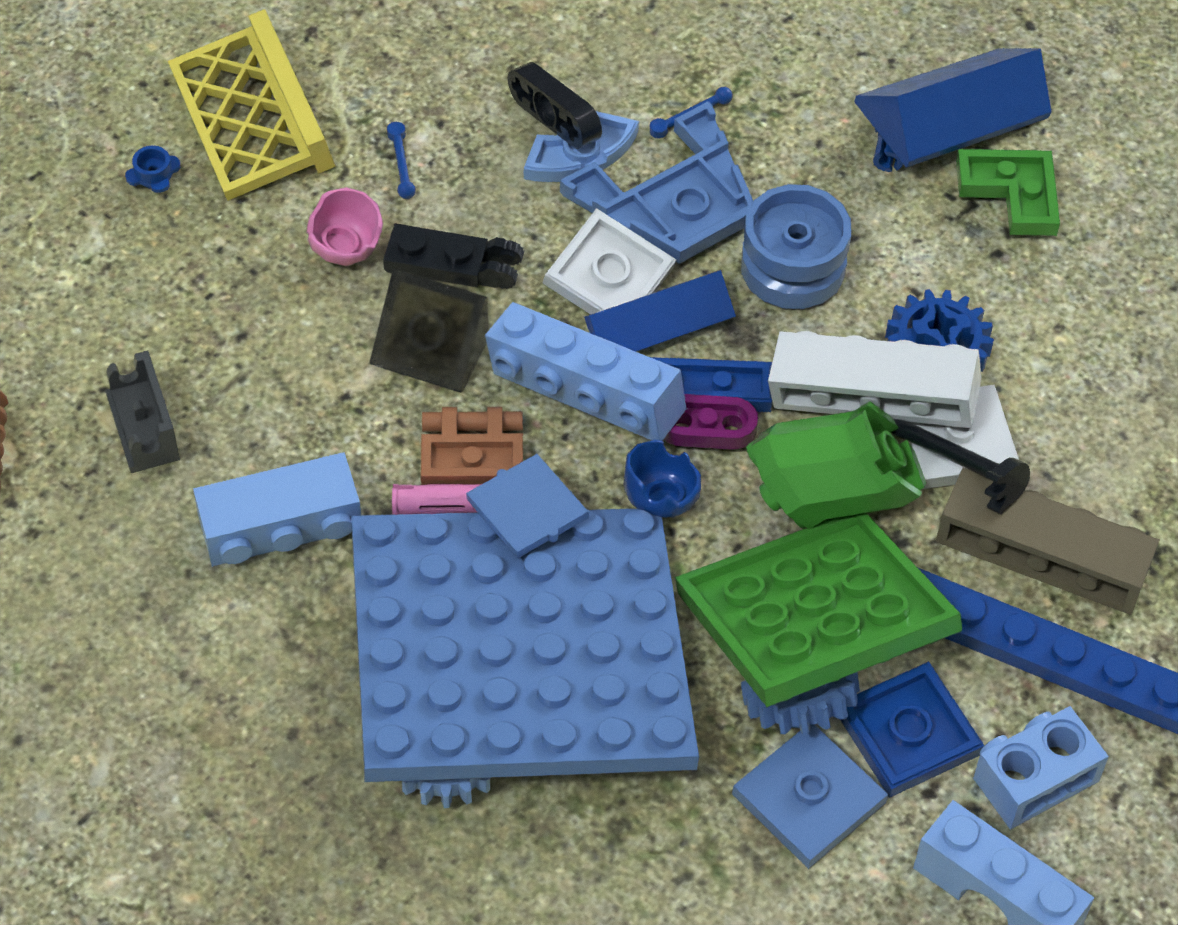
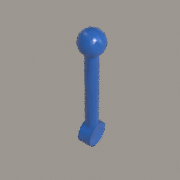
M720 87L716 90L714 96L666 120L661 118L652 120L650 122L651 136L654 138L665 137L668 129L674 126L675 118L707 101L712 106L718 103L722 105L728 104L733 98L732 91L728 87Z
M392 122L387 126V136L394 142L400 177L397 192L401 198L410 199L415 195L416 188L409 180L403 145V139L406 136L405 125L401 122Z

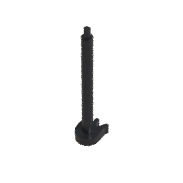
M893 419L899 428L891 432L892 434L993 481L984 491L985 495L991 497L987 504L988 509L1002 514L1025 491L1030 479V468L1026 463L1009 457L999 464L908 421Z

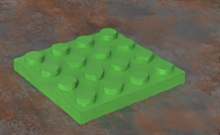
M867 513L832 518L817 524L811 529H802L675 577L678 595L766 707L787 701L794 696L830 682L838 681L845 676L876 664L887 662L894 657L927 644L935 643L940 639L962 631L961 613Z

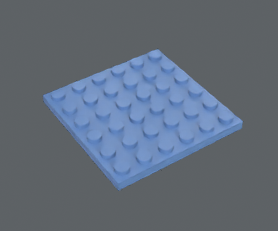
M640 509L588 510L589 518L558 535V541H547L517 559L479 513L352 516L364 781L385 782L697 770L699 752L662 517L651 515L647 511Z

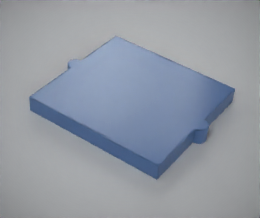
M538 454L507 471L504 469L498 470L496 477L466 493L470 504L517 559L547 541H558V535L589 518V511Z

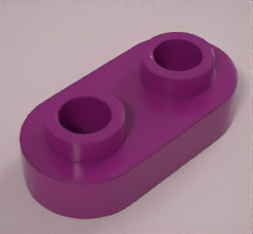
M684 394L686 410L676 424L683 423L689 427H680L675 424L664 438L666 442L675 446L741 449L752 442L756 436L758 414L754 406L742 398ZM729 426H733V427H736V428H738V429H737V430H728V429H725V428H726V427H729Z

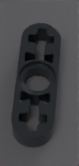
M529 62L509 71L507 77L508 86L517 104L572 147L579 149L601 138L602 126L595 109L586 100L539 65Z

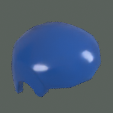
M651 440L637 444L627 454L624 491L630 503L637 509L647 511L651 515L662 518H674L689 511L699 499L701 473L690 462L689 455L686 452L678 456L672 455L666 451L662 440Z

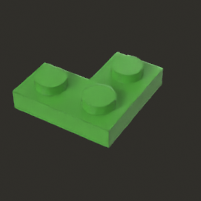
M958 149L956 167L959 197L1006 198L1010 235L1057 236L1060 218L1052 151Z

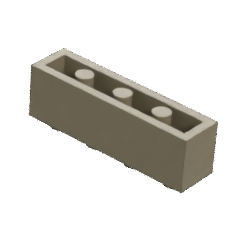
M962 468L942 513L936 537L937 543L1132 615L1160 539L1146 535L1138 528L1122 526L1097 517L1086 509L1073 508L1048 499L1043 494L1032 490H1025L1002 514H998L987 508L991 497L984 494L985 489L993 481L969 469Z

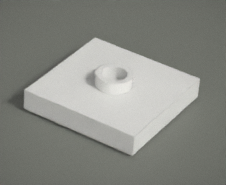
M596 208L545 274L543 284L584 311L593 314L656 292L674 268L676 259Z
M995 385L981 386L979 388L972 428L910 422L1000 464L1009 457L1018 459ZM909 442L915 450L926 480V485L923 489L956 484L963 468L962 466Z

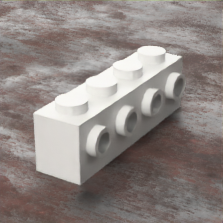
M780 331L768 384L773 406L776 409L839 414L852 412L871 401L889 414L892 419L972 428L981 383L979 350L967 349L961 345L935 346L917 344L909 340L891 342L869 340L856 335L836 337L818 335L810 331H800L797 333Z

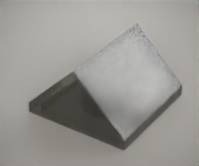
M393 269L369 364L453 391L463 392L487 344L485 334L489 331L488 297L402 270Z

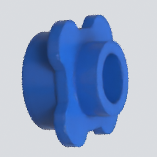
M146 146L134 154L132 158L133 168L126 171L125 177L127 183L132 186L143 185L155 193H161L169 189V180L172 174L180 170V160L176 156H170L162 147Z

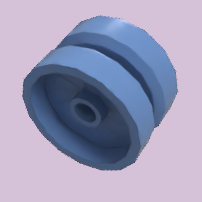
M783 185L769 189L755 199L745 218L741 257V274L748 288L764 302L785 309L810 308L823 304L835 295L845 278L847 254L851 241V218L845 207L830 193L810 185Z

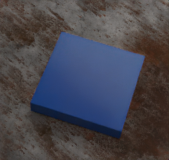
M929 661L858 693L857 706L847 707L848 717L845 720L840 719L889 798L980 756L979 753L984 747L983 742Z

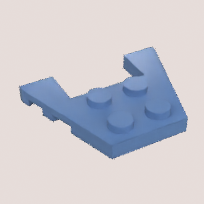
M709 101L674 120V132L695 155L636 187L622 192L596 162L560 180V193L564 197L591 213L596 208L675 258L679 264L742 230L745 227L746 214L753 203L752 196L739 166L734 164L729 153V143L724 131H720L716 123V113Z

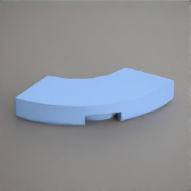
M596 111L602 126V136L599 140L579 149L572 147L558 135L537 134L524 166V179L538 182H560L564 177L593 162H596L602 170L622 157L630 148L638 134L639 121Z

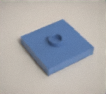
M810 725L809 734L803 735L799 731L733 786L732 795L808 869L886 804L888 794L815 725Z

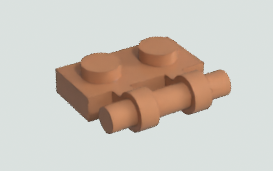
M499 406L487 407V412H458L457 407H442V412H422V432H442V434H421V485L483 484L496 477L498 470L504 469L507 471L523 462V433H503V431H523V411H503V407ZM458 431H487V434H458Z

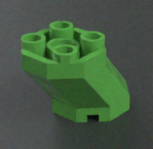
M871 401L852 412L776 423L760 433L757 439L746 446L748 455L758 467L761 479L764 482L759 486V489L766 504L773 511H778L782 508L785 514L792 518L802 529H811L826 519L904 507L919 498L922 494L920 490L926 485L915 450L908 440L900 444L897 442L891 432L899 427L889 414Z

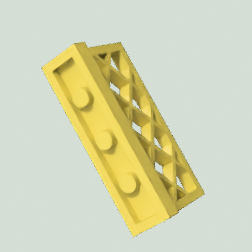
M265 9L248 16L251 27L168 61L227 201L312 165L315 166L318 174L335 167L326 140ZM247 45L251 46L252 51L244 64L228 60L233 51ZM199 65L210 67L202 82L185 78L182 73ZM221 70L238 74L230 89L213 85ZM249 78L266 81L259 96L242 92ZM207 95L224 99L216 114L199 110ZM235 103L252 106L245 121L228 118ZM264 110L281 114L274 129L256 125ZM221 128L238 132L230 147L213 143ZM250 135L267 139L259 155L242 151ZM278 143L297 147L299 152L281 161L271 158ZM219 156L224 157L222 163L220 161ZM235 161L253 165L248 175L231 182L229 181L227 176Z

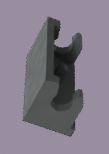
M148 350L134 355L133 364L135 370L132 373L120 375L115 363H111L106 371L110 389H106L105 392L130 473L180 460L174 428Z

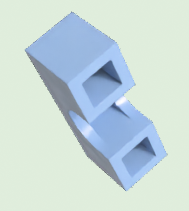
M952 800L921 838L913 869L957 900H960L967 890L983 894L1002 910L1007 918L1008 925H1083L1094 900L1092 895L954 800Z

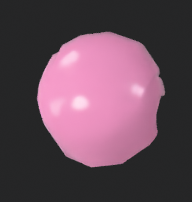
M348 187L330 190L321 196L316 208L309 217L306 231L311 249L325 261L347 267L366 260L372 254L382 232L383 220L378 204L365 192Z

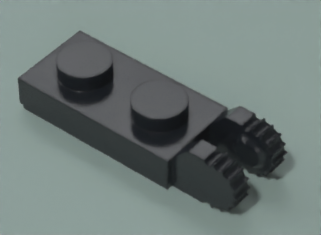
M394 223L383 259L384 270L388 273L478 288V285L508 289L515 286L518 277L517 270L510 265H519V262H522L524 247H521V244L516 243V241H507L504 238L496 237L488 241V239Z

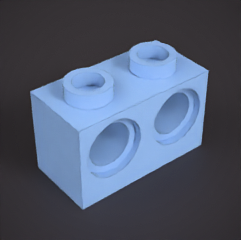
M1069 706L1054 715L1051 712H1044L1036 716L1026 725L1022 732L1010 738L1001 735L988 742L979 753L980 757L973 779L1011 830L1098 783L1109 756L1072 707ZM1050 748H1061L1065 750L1069 755H1058L1054 753ZM1005 771L1018 772L1025 779H1012L1005 774Z

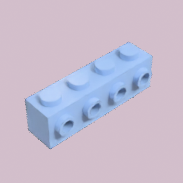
M512 302L485 334L495 375L649 440L663 441L686 410L680 369Z

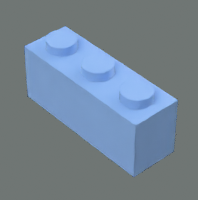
M345 452L193 488L198 517L212 567L225 563H242L250 557L269 552L291 551L302 544L326 538H343L352 532V516L361 515L360 501Z

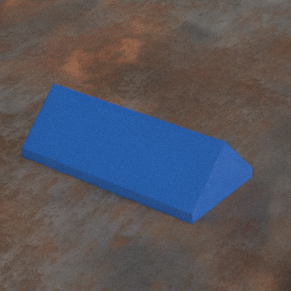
M998 48L856 95L854 103L906 168L1049 118L1052 112L1041 48Z

